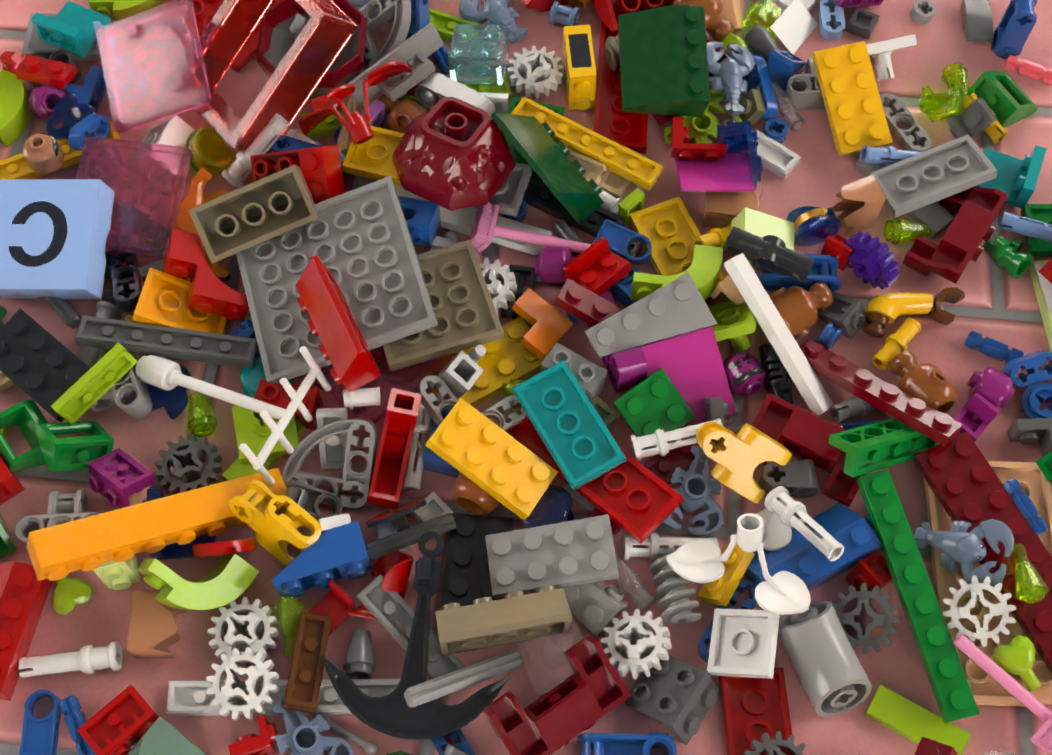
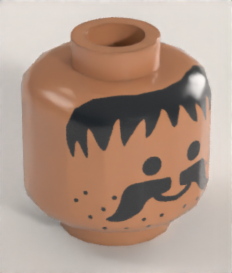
M37 133L30 136L23 145V154L31 169L37 173L50 174L57 171L64 162V153L57 139L51 134Z

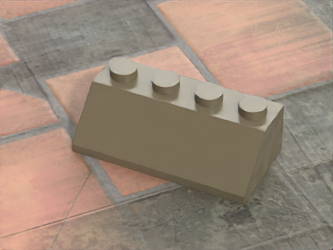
M297 165L290 166L188 210L212 264L319 219L309 187L300 167Z
M544 586L536 589L537 593L524 595L523 591H516L506 594L505 599L492 601V597L475 599L472 605L460 606V603H449L441 606V610L435 611L442 655L569 633L572 615L564 589H555V586Z

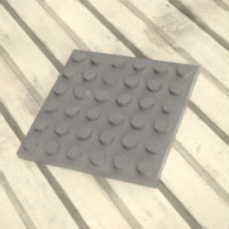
M391 176L315 204L319 219L236 254L268 384L278 383L282 378L290 380L310 371L311 368L299 351L302 346L308 349L315 362L321 368L332 364L331 360H325L318 347L322 343L320 337H315L308 326L307 321L311 320L309 313L304 314L296 299L300 297L296 284L311 258L316 255L320 257L337 281L370 350L438 325Z

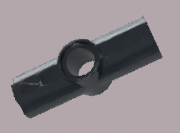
M733 226L723 249L735 255L743 253L747 260L752 261L753 267L761 273L772 274L776 271L805 283L815 260L786 248L785 242L777 236L766 235L759 237Z

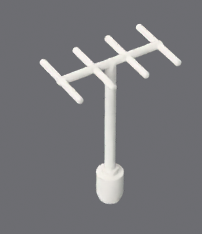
M305 346L300 347L299 351L311 369L297 392H295L287 378L280 380V384L291 398V402L286 409L181 373V367L177 362L156 355L143 356L136 365L137 377L146 384L166 391L172 390L179 385L260 413L261 418L272 431L271 435L257 457L246 443L240 444L239 448L250 461L253 469L258 471L269 486L274 485L275 480L263 464L278 440L287 453L291 454L294 452L293 446L287 440L283 431L297 408L307 422L313 420L312 415L302 400L315 378L318 379L325 391L331 390V386L323 375L321 367L315 362ZM272 418L279 420L276 424Z

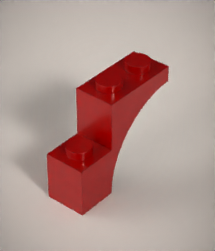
M173 228L166 243L162 272L169 273L178 278L186 277L191 279L187 308L194 309L203 314L212 313L224 316L229 320L244 321L249 312L246 295L225 285L212 272L204 258L201 238L198 234Z
M391 388L367 504L392 509L398 508L420 405L421 394Z

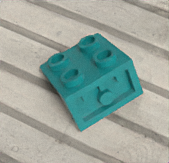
M70 1L64 5L55 18L52 16L47 17L37 12L31 18V22L41 41L60 49H67L72 54L85 58L98 41L93 22L99 21L106 30L112 23L110 17Z
M1036 145L1031 155L1025 154L1023 159L985 148L983 153L997 169V176L995 179L977 186L998 189L1008 194L1004 202L1005 204L1022 208L1024 204H1027L1035 190L1047 148Z

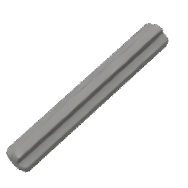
M512 650L409 687L404 692V698L407 705L413 708L518 669L523 664V660L519 651Z

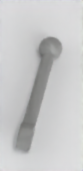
M321 714L323 719L327 721V724L330 725V729L362 746L367 754L372 755L377 751V744L375 742H366L332 722L327 714Z

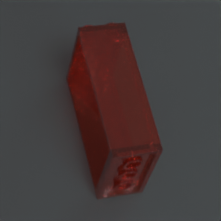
M273 0L223 1L172 82L180 89V95L195 106L194 110L206 118L210 123L209 127L224 138V143L228 148L235 152L239 150L245 151L276 113L285 118L289 124L295 119L358 27L332 0H295L311 17L243 119L215 91V88ZM271 148L265 154L271 153Z

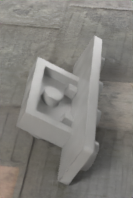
M432 23L423 27L348 83L354 85L356 89L351 94L356 104L359 106L364 105L362 83L368 79L367 75L384 64L395 61L404 62L410 66L413 73H402L392 78H387L386 81L380 82L375 86L368 87L369 100L382 92L392 101H395L397 98L404 96L417 83L424 81L428 75L436 70L432 61L427 57L442 47L444 43Z

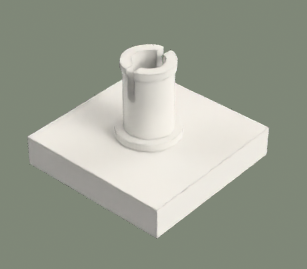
M915 34L866 45L869 56L875 59L878 81L895 77L890 54L893 51L917 45Z
M714 609L707 672L715 676L773 679L780 614L770 613L766 610Z

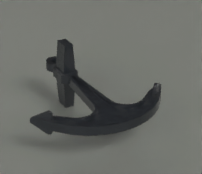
M434 531L422 534L418 541L419 550L424 556L419 557L415 564L413 587L418 593L402 676L397 688L389 695L370 697L364 694L347 674L329 662L324 655L320 657L333 687L352 714L369 727L383 734L407 740L434 739L462 729L483 713L482 709L495 700L505 684L512 678L509 674L504 679L480 689L460 704L450 706L432 700L413 708L407 705L404 698L406 689L426 682L428 676L431 597L439 591L442 565L436 557L440 556L444 550V541L441 535ZM435 540L437 547L433 550H428L425 547L426 542Z

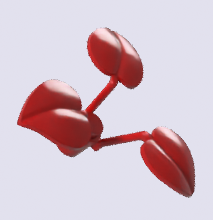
M399 61L384 64L367 75L368 79L362 83L365 115H362L360 111L352 114L349 113L342 99L354 93L356 89L354 85L346 84L330 90L326 95L313 99L310 105L316 110L301 117L298 120V124L304 135L307 136L314 127L334 114L346 128L354 145L363 144L374 137L369 125L373 120L370 115L368 87L384 82L387 78L413 72L409 65ZM340 109H342L343 113L345 114V119L338 112Z

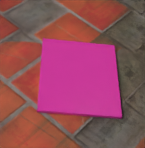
M726 152L725 158L714 162L706 161L704 158H693L690 161H680L674 158L681 192H747L755 190L743 152Z
M712 326L641 346L647 361V377L659 368H662L695 415L694 419L681 428L687 427L695 419L700 423L707 422L704 397L716 395L721 397L723 402L727 403L729 416L737 414Z

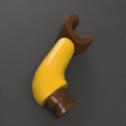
M947 287L935 296L928 293L900 292L875 296L865 307L864 311L867 315L866 322L868 325H864L863 332L872 337L882 338L884 335L882 329H885L888 323H894L895 318L928 313L934 320L947 326L954 321L956 315L947 312L943 307V302L957 303L965 298V294L957 287Z

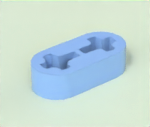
M820 0L818 7L820 34L828 41H837L842 37L845 28L843 7H839L835 0Z

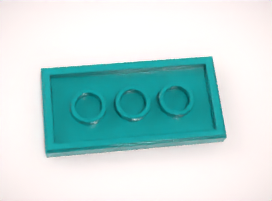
M565 360L512 388L513 394L572 491L626 462L625 455Z

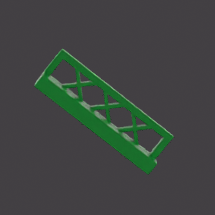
M889 418L829 436V444L846 452L843 473L852 478L912 460L916 455L938 445V442L895 418Z

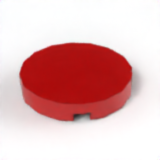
M256 538L192 545L193 556L195 557L248 552L257 549Z

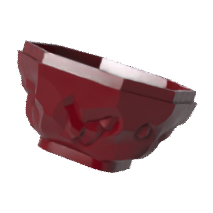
M455 97L442 98L435 106L429 107V112L414 118L392 155L400 183L404 190L450 211L487 205L516 167L504 132L498 127L493 118L485 110Z

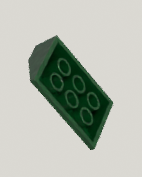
M676 4L619 15L618 33L622 112L701 118L710 102L704 6Z
M494 112L491 115L493 120L578 224L604 204V201L599 196L603 192L593 179L587 181L583 175L586 173V170L577 159L573 162L570 161L567 156L571 152L561 140L556 143L552 139L555 133L546 122L540 124L534 116Z

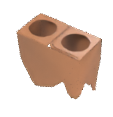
M871 175L843 185L841 191L836 194V197L842 199V201L828 208L827 213L844 212L830 220L826 225H838L841 228H845L846 232L842 236L873 228L887 197L876 178Z
M754 191L705 192L702 226L711 228L726 227L731 224V221L745 207L760 212L762 192L759 199Z
M161 590L132 591L126 650L136 659L181 657L179 654L171 653L167 647L180 640V635L177 634L178 627L175 618L187 610L172 608L157 601L155 598Z

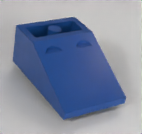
M358 521L326 530L318 538L317 542L307 547L276 575L272 582L281 597L287 596L288 599H293L305 595L306 589L318 586V589L329 588L328 582L330 580L336 583V580L346 577L349 580H355L366 576V571L372 570V566Z

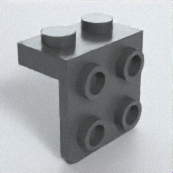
M669 655L668 661L660 659L659 662L662 668L660 671L652 667L649 669L650 677H646L644 672H641L629 691L631 697L624 702L629 708L664 724L677 741L687 745L692 736L698 732L702 720L709 709L715 705L721 691L707 671Z

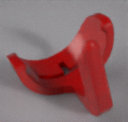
M399 550L381 556L375 562L371 575L377 578L381 574L383 576L380 585L381 589L399 592V595L404 599L414 558ZM363 604L358 606L356 610H349L347 612L349 616L377 620Z

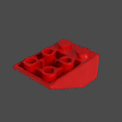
M339 145L250 156L254 182L290 166L297 165L303 173L314 204L345 193Z

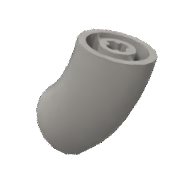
M812 602L809 609L803 613L784 614L779 618L778 635L799 681L818 716L832 717L846 713L867 699L873 686L861 666L831 602Z

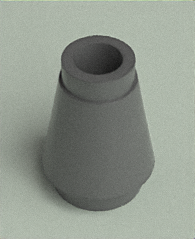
M761 24L752 28L745 36L748 47L766 61H768L772 49L779 50L768 28H763Z
M355 630L352 632L343 669L350 679H370L372 672L375 671L371 633L367 630Z

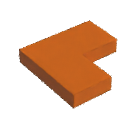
M530 288L524 292L511 308L532 325L531 329L523 336L519 343L541 361L574 324Z

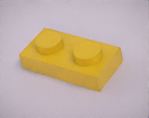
M725 545L721 555L726 551L728 545ZM735 546L728 560L722 562L725 567L724 575L715 581L704 583L697 597L706 604L727 607L755 554L753 552H745L739 546Z

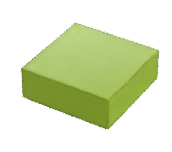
M638 188L618 204V216L625 218L624 226L630 223L629 217L631 213L644 209L645 193Z

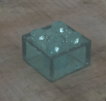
M456 24L448 54L450 79L459 83L502 85L509 54L507 26Z

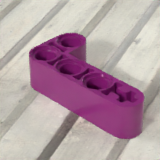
M609 289L600 295V297L615 304ZM640 346L601 357L616 393L630 390L647 377V361Z

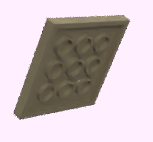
M471 240L417 255L438 325L385 344L383 349L391 372L504 338L501 323Z

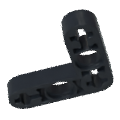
M130 248L106 251L104 279L112 278L113 295L118 308L125 312L133 311L136 308L142 291L136 253ZM133 277L130 280L121 282V280L124 278ZM131 292L130 297L127 298L126 293Z

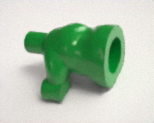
M998 236L995 242L989 239L983 245L984 250L991 254L996 265L1000 268H1005L1008 275L1013 279L1020 278L1029 269L1034 259L1028 253H1018L1024 247V243L1018 238H1013L1009 242L1003 236Z

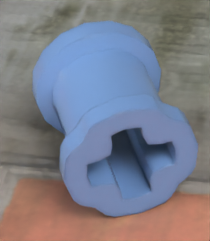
M554 1L549 14V23L554 24L556 22L566 26H577L580 8L575 7L573 9L560 5L558 1Z

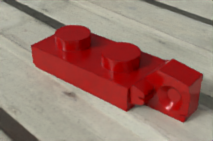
M4 51L0 56L3 70L15 74L17 79L43 85H52L56 88L65 89L78 73L76 65L26 54L20 56L18 53Z

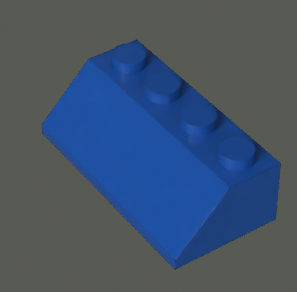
M838 503L812 518L844 546V552L837 560L829 561L822 552L795 528L791 529L792 539L788 545L777 551L763 550L771 577L780 571H788L798 576L810 592L856 566L861 560L875 552L881 545V541L864 517ZM756 550L753 552L755 555L744 575L747 580L752 581L757 586L766 580L763 577Z

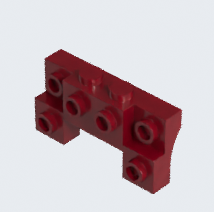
M974 186L940 200L939 205L957 214L941 239L940 244L938 245L918 235L910 251L908 250L902 264L925 276H928L931 271L956 284L970 260L976 262L984 249L980 245L982 240L988 242L996 229L992 223L1006 201L1008 194L994 188Z
M768 392L752 426L785 446L792 455L800 459L812 460L816 467L830 473L831 475L821 494L850 507L859 489L857 483L859 476L852 478L843 473L846 452L829 444V436L846 431L845 428L839 423L829 422L818 417L812 410L802 409ZM764 461L761 464L767 465L768 461Z
M589 634L563 652L574 674L525 709H523L518 698L510 690L482 709L496 735L502 740L510 755H551L556 750L564 748L571 739L582 731L592 728L596 721L631 697L625 683L606 656L599 640Z

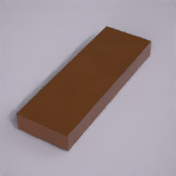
M300 612L283 709L316 713L324 663L320 657L322 655L326 657L332 617Z

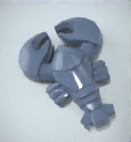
M472 0L460 1L459 13L463 19L472 22H484L481 29H484L489 34H493L495 30H500L509 35L508 42L511 44L525 39L527 29L517 27L514 18L520 17V14L516 7H508L510 0H484L481 10H479L480 0H475L474 2H471Z
M717 41L708 42V71L714 75L709 77L712 91L721 90L726 105L722 107L724 112L730 116L743 114L745 108L739 104L741 93L744 95L747 93V81L742 80V77L752 71L755 65L754 57L743 46L728 44L726 49L729 50V57L719 64L717 61L724 54V50L721 49L724 43Z
M693 445L690 451L695 456V459L692 461L688 471L677 467L672 475L673 478L670 480L671 483L680 484L679 487L673 489L683 496V502L680 505L687 513L694 512L701 507L705 509L694 516L689 522L691 524L701 522V527H688L687 532L695 536H708L716 533L723 523L724 513L720 505L709 496V492L718 496L721 494V482L715 478H709L710 458L699 445ZM678 506L662 522L663 525L670 529L680 530L682 525L671 519L673 514L678 520L683 521L682 512Z
M989 519L981 522L979 526L969 533L967 530L971 527V523H966L965 521H953L950 532L932 531L929 522H923L921 527H917L914 538L917 540V547L922 549L929 544L932 548L943 553L940 566L945 567L948 571L951 570L953 573L957 572V562L960 563L964 580L967 584H971V578L976 575L979 583H983L986 576L990 577V586L992 587L1002 582L1006 575L1007 565L1002 563L999 570L991 574L989 570L996 566V561L987 562L977 568L974 567V564L982 560L987 554L986 547L982 541L984 537L992 550L998 555L1001 551L998 547V542H1003L1005 547L1004 557H1010L1014 548V536L1012 530L1004 522Z
M285 696L279 698L277 704L272 707L274 714H283V722L287 732L275 737L280 754H284L290 749L289 755H323L324 751H329L328 755H354L348 740L339 736L320 735L321 732L330 729V725L327 724V721L320 714H317L308 721L307 717L300 711L283 709Z

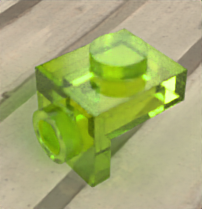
M772 0L755 1L746 11L747 17L744 25L749 27L754 22L758 25L761 24L763 28L767 27L771 36L775 38L777 35L770 27L784 11Z
M925 86L919 99L920 110L927 115L931 122L961 115L965 93L959 87L935 94L929 86Z

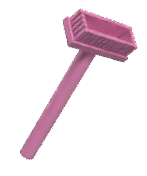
M489 202L487 205H481L476 210L469 239L472 246L477 248V251L480 253L491 244L493 236L545 247H568L571 252L579 254L591 245L496 225L500 206L497 204L492 205Z
M960 634L953 644L1045 723L1032 736L1030 741L1050 754L1052 751V711L963 634Z

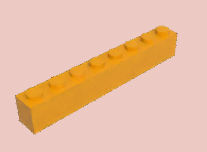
M275 468L267 470L275 480V484L269 486L259 473L32 531L29 532L26 547L38 581L44 579L55 581L66 577L70 572L80 569L85 572L94 570L105 562L113 560L115 562H123L132 558L134 554L141 552L156 553L170 544L178 543L179 545H184L194 541L196 537L206 534L208 536H216L231 527H248L249 525L233 514L229 507V501L234 496H242L247 491L246 485L252 479L264 483L276 496H286L288 490L279 469Z

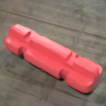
M1013 55L1007 58L1004 65L1006 70L1012 72L1016 70L1018 71L1017 74L1037 81L1041 79L1043 83L1052 85V69H1043L1044 66L1025 59L1021 61L1019 57Z

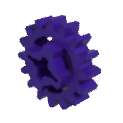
M859 231L845 242L846 245L853 249L849 257L850 264L848 267L854 269L853 273L858 278L862 277L865 284L870 282L873 288L879 286L881 289H884L897 279V276L900 274V271L897 269L899 262L893 260L895 254L889 252L890 249L886 243H880L878 236L873 239L869 232L863 235Z

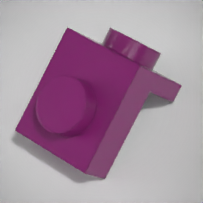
M975 393L953 418L963 424L958 435L968 432L975 442L989 423L998 415L1000 410L979 393Z

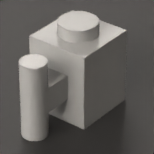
M477 345L467 354L460 351L446 363L437 375L446 383L456 399H459L468 392L484 371L477 364L478 360L486 354V349L483 345Z

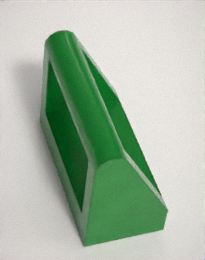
M984 71L967 91L969 94L975 93L978 98L984 99L989 108L995 113L997 121L1003 128L1034 114L1038 109L1005 71Z
M33 399L22 401L0 413V429L17 425L31 447L30 451L16 457L0 431V456L11 472L46 464L36 435V425L48 424Z
M80 421L72 425L69 422L36 425V435L46 466L51 472L88 468L87 463L113 450L114 439L97 421ZM78 433L90 434V436L56 438L55 436Z

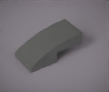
M962 0L961 10L965 19L962 29L966 41L993 42V18L989 0Z

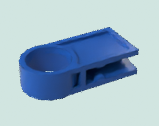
M605 219L594 243L603 237L608 240L611 252L626 259L631 264L642 265L648 262L652 255V246L649 238ZM637 241L644 242L648 246V252L640 258L632 257L627 252L630 244Z
M49 690L35 691L26 700L19 755H56L61 718L59 702L61 700ZM43 697H52L54 700L52 712L45 718H35L33 708L36 702Z

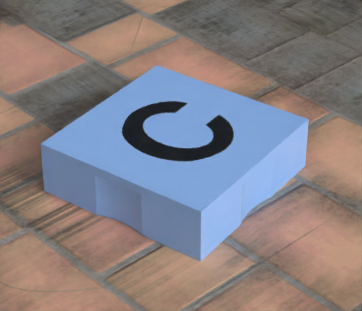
M100 179L0 180V299H34L50 296L61 299L102 300L106 266L105 244L111 225L114 191Z

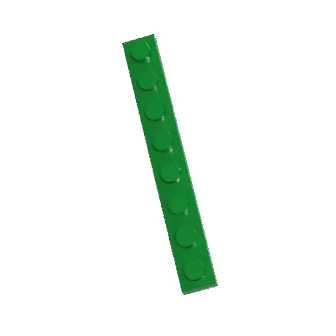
M888 469L859 476L857 479L859 489L876 536L881 541L880 547L943 721L946 724L980 714L890 471Z

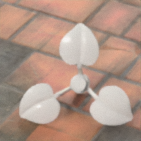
M764 509L757 514L748 513L741 515L737 520V534L730 536V543L722 555L720 548L716 544L707 540H696L682 545L674 553L666 556L669 566L681 577L697 583H707L715 581L724 575L725 567L722 562L728 560L735 545H738L745 552H755L757 550L762 574L766 580L759 583L755 588V599L759 606L770 613L781 615L803 613L810 607L811 599L808 588L798 576L788 571H780L771 577L768 572L763 549L767 551L780 550L788 545L792 539L791 527L785 526L781 521V517L775 511Z

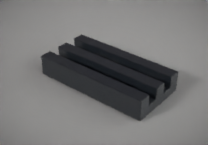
M510 264V272H514V275L515 272L520 273L515 302L523 294L526 274H531L528 288L533 291L535 290L537 279L535 268ZM507 301L508 309L502 308L501 318L512 316V319H517L520 317V315L509 308L510 301Z

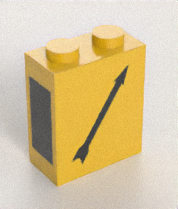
M590 25L564 26L562 61L564 65L568 111L595 109L597 74Z

